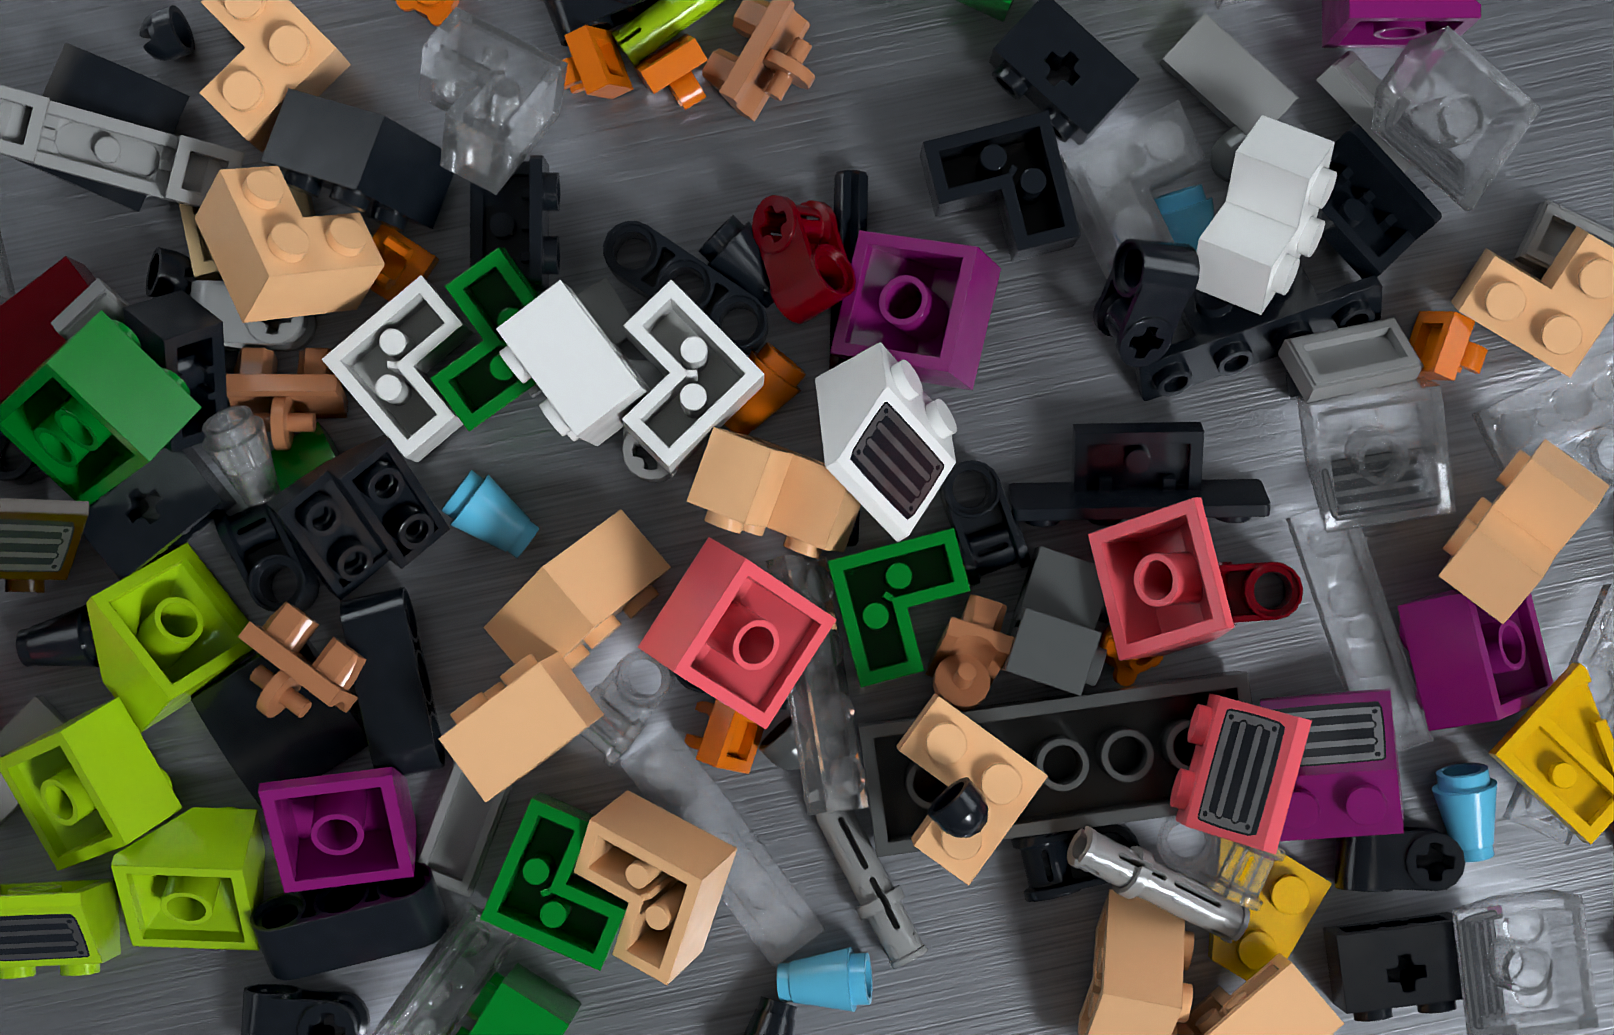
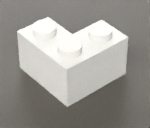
M1264 115L1260 117L1236 150L1225 203L1199 238L1196 251L1200 264L1197 290L1259 315L1263 313L1276 292L1285 295L1289 291L1299 268L1300 256L1311 257L1323 234L1325 221L1318 219L1317 215L1319 208L1322 209L1327 203L1337 178V172L1329 169L1335 145L1334 141Z
M422 275L322 358L323 362L407 459L415 462L421 461L463 425L426 373L474 332L439 291Z
M561 280L496 328L507 343V346L499 351L505 363L523 384L530 378L534 379L547 397V399L539 404L540 409L562 436L567 434L574 442L581 438L595 446H599L624 427L622 418L651 391L622 350L609 340L573 290Z
M670 280L623 325L627 339L665 378L622 418L625 429L672 475L710 438L713 427H722L764 386V373Z

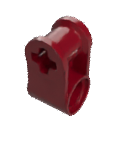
M771 195L761 201L753 215L752 231L753 237L759 246L770 281L771 296L783 316L798 324L806 323L849 296L855 290V273L850 261L847 259L837 228L836 216L832 208L825 202L808 200L800 205H796L788 197ZM807 217L818 218V220H810ZM771 233H778L782 236L771 235Z
M1232 561L1218 562L1234 626L1237 625V622L1278 620L1288 617L1297 610L1302 601L1303 586L1301 579L1293 568L1284 563L1232 564ZM1268 572L1277 575L1283 581L1285 587L1284 599L1281 604L1273 609L1262 607L1254 595L1256 581L1260 576Z

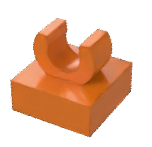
M584 25L564 35L572 57L558 61L549 67L558 91L570 88L571 93L576 94L585 90L587 95L614 99L633 90L611 31Z
M684 34L634 67L646 89L655 94L668 86L677 103L684 110L707 97L691 71L708 61L696 39L688 34Z
M381 224L372 238L385 265L370 290L390 302L420 275L427 280L439 259L395 229Z
M1419 311L1409 339L1410 344L1424 365L1417 379L1455 381L1457 373H1461L1462 368L1472 373L1480 374L1488 350L1469 341L1475 324L1474 320L1455 311Z
M717 699L715 703L707 701L697 702L695 710L707 714L710 718L703 737L686 734L685 743L689 747L698 750L696 760L716 768L749 774L764 728Z

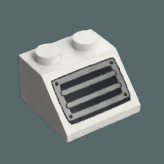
M879 342L816 377L815 383L825 467L877 522L899 542L910 535L954 467L956 458L952 435L957 432V426L947 405L939 398L932 401L923 391L920 379L911 364L904 359L898 362L884 345Z

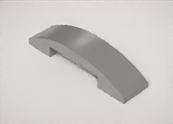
M0 84L1 155L200 208L219 170L236 169L242 166L245 152L184 135H172L50 101L48 97Z

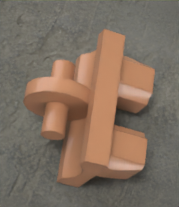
M743 0L734 14L732 26L740 35L749 39L739 57L721 48L713 51L702 70V76L719 91L735 111L753 122L756 121L769 96L777 101H781L791 84L802 89H809L816 78L808 68L802 65L812 48L811 44L803 40L811 25L794 10L795 4L792 0H772L771 2L765 0Z
M266 348L240 349L234 373L226 374L227 397L233 418H249L250 432H271L272 444L275 450H290L293 444L294 432H315L316 418H347L348 399L342 384L322 360L332 350L329 348H305L299 351L297 374H277L278 359L274 351Z
M970 594L966 601L962 618H950L930 657L925 674L933 677L932 686L935 694L959 711L974 709L983 702L991 684L1010 654L1014 639L1012 636L1000 633L1007 606Z
M285 602L274 612L263 626L249 621L238 636V638L280 669L278 673L274 674L265 666L259 665L250 675V681L263 690L258 698L256 708L268 718L275 717L285 708L301 718L312 706V702L299 693L301 686H303L330 707L335 705L347 713L358 699L349 689L356 681L366 659L347 644L333 637L314 663L311 662L299 651L318 628L319 624L298 607L288 602Z

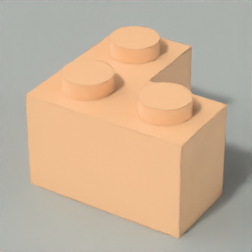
M290 0L201 1L245 48L199 93L247 141L263 152L288 88L319 97L351 64Z
M279 166L219 170L195 216V221L242 323L357 310L385 265L360 212L303 217Z
M1576 226L1541 280L1485 248L1451 300V303L1460 313L1571 378L1614 314V247Z
M716 427L712 429L686 501L707 509L704 521L734 533L741 534V531H745L758 536H763L767 527L787 535L783 544L784 547L816 559L820 558L822 550L845 551L861 504L825 467L824 462L758 437Z
M1547 439L1543 440L1531 456L1521 449L1515 454L1496 479V481L1505 486L1503 491L1493 503L1482 496L1442 548L1452 557L1438 576L1502 624L1508 620L1543 579L1556 555L1598 507L1610 486Z
M620 509L542 566L483 628L514 664L531 653L540 662L559 652L570 669L573 670L591 654L583 644L587 643L591 649H594L622 625L615 617L616 615L624 611L632 619L659 596L658 591L652 585L671 566Z
M559 652L540 662L536 660L532 653L520 660L500 676L502 681L484 693L481 691L453 711L450 716L457 725L438 738L485 803L523 778L604 716V713Z
M934 693L896 747L901 753L948 787L957 780L968 777L986 798L988 820L981 832L970 838H957L942 831L927 815L911 837V840L916 848L969 886L1047 779L1048 775Z
M627 790L589 820L573 873L628 902L612 955L668 985L703 952L738 848Z
M1109 889L1096 926L1093 978L1079 1015L1078 1035H1177V1022L1186 1024L1193 999V985L1183 983V971L1189 969L1194 950V932L1185 931V920L1136 896L1133 899H1127L1114 892L1113 889Z
M1279 953L1231 995L1218 986L1191 1009L1186 1024L1177 1022V1034L1334 1035L1333 1033L1343 1026L1344 1022L1296 966Z

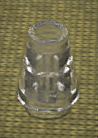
M247 406L229 407L211 416L202 426V431L205 435L202 446L237 493L241 495L244 503L250 506L259 505L275 497L279 493L280 488L263 419L253 415L252 410Z

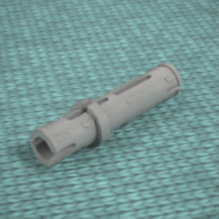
M837 779L806 795L803 799L809 805L834 857L838 861L859 902V905L855 907L856 912L861 920L868 919L890 961L889 965L892 969H896L922 956L928 949L922 943L900 901L905 897L900 885H892L866 832L863 830L840 786L842 785L840 780Z
M1085 826V830L1082 828L1078 830L1069 845L1067 860L1071 866L1080 868L1111 883L1113 891L1127 899H1133L1136 896L1189 923L1207 930L1227 943H1232V940H1239L1248 927L1250 920L1248 906L1227 898L1195 880L1154 861L1151 852L1138 845L1128 848L1089 826Z

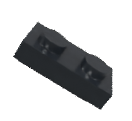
M1354 124L1335 141L1329 169L1337 172V178L1327 203L1322 209L1319 208L1317 215L1318 219L1325 221L1322 236L1362 279L1373 275L1378 277L1415 240L1432 228L1442 218V214L1360 125Z
M530 155L529 161H470V268L497 248H505L535 291H546L549 289V275H557L560 272L559 236H549V211L560 210V176L558 172H549V164L543 155Z

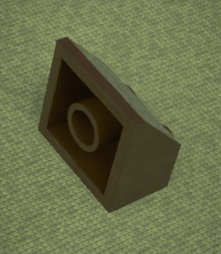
M0 498V579H5L4 592L45 593V580H67L89 515V501Z

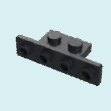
M1300 263L1289 291L1285 295L1276 292L1261 315L1195 289L1181 315V320L1190 338L1171 344L1167 352L1156 362L1148 366L1136 367L1140 395L1144 401L1161 396H1175L1186 391L1190 386L1222 375L1232 376L1239 374L1251 365L1279 356L1278 352L1285 339L1380 320L1383 287L1378 277L1373 275L1316 294Z
M1201 422L1073 424L1071 482L1011 483L1008 485V498L1013 519L1015 521H1024L1029 525L1037 527L1053 526L1061 520H1088L1093 524L1111 526L1122 523L1124 519H1133L1196 497H1201L1206 518H1216L1226 523H1244L1252 517L1269 516L1271 502L1262 481L1259 479L1202 480L1204 429Z

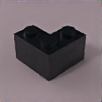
M288 88L261 161L271 166H279L280 170L285 172L284 179L288 187L314 197L319 196L322 187L331 190L329 195L331 200L361 212H366L369 206L371 207L368 215L369 219L404 232L407 222L433 229L459 158L384 115Z
M1049 110L922 143L920 160L935 217L996 202L1012 262L1073 247L1080 238L1081 233Z

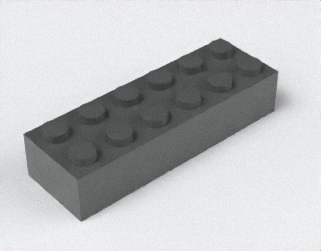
M1234 670L1082 692L1081 696L1070 693L978 706L974 709L960 711L1048 775L1002 840L1083 829L1085 826L1098 827L1176 816L1178 809L1170 806L1171 792L1179 769L1189 770L1196 744L1189 743L1187 737L1194 710L1198 704L1207 705L1209 694L1253 704L1248 672ZM918 715L858 723L877 857L919 852L920 850L913 845L911 837L928 815V810L934 800L948 787L901 753L896 747Z

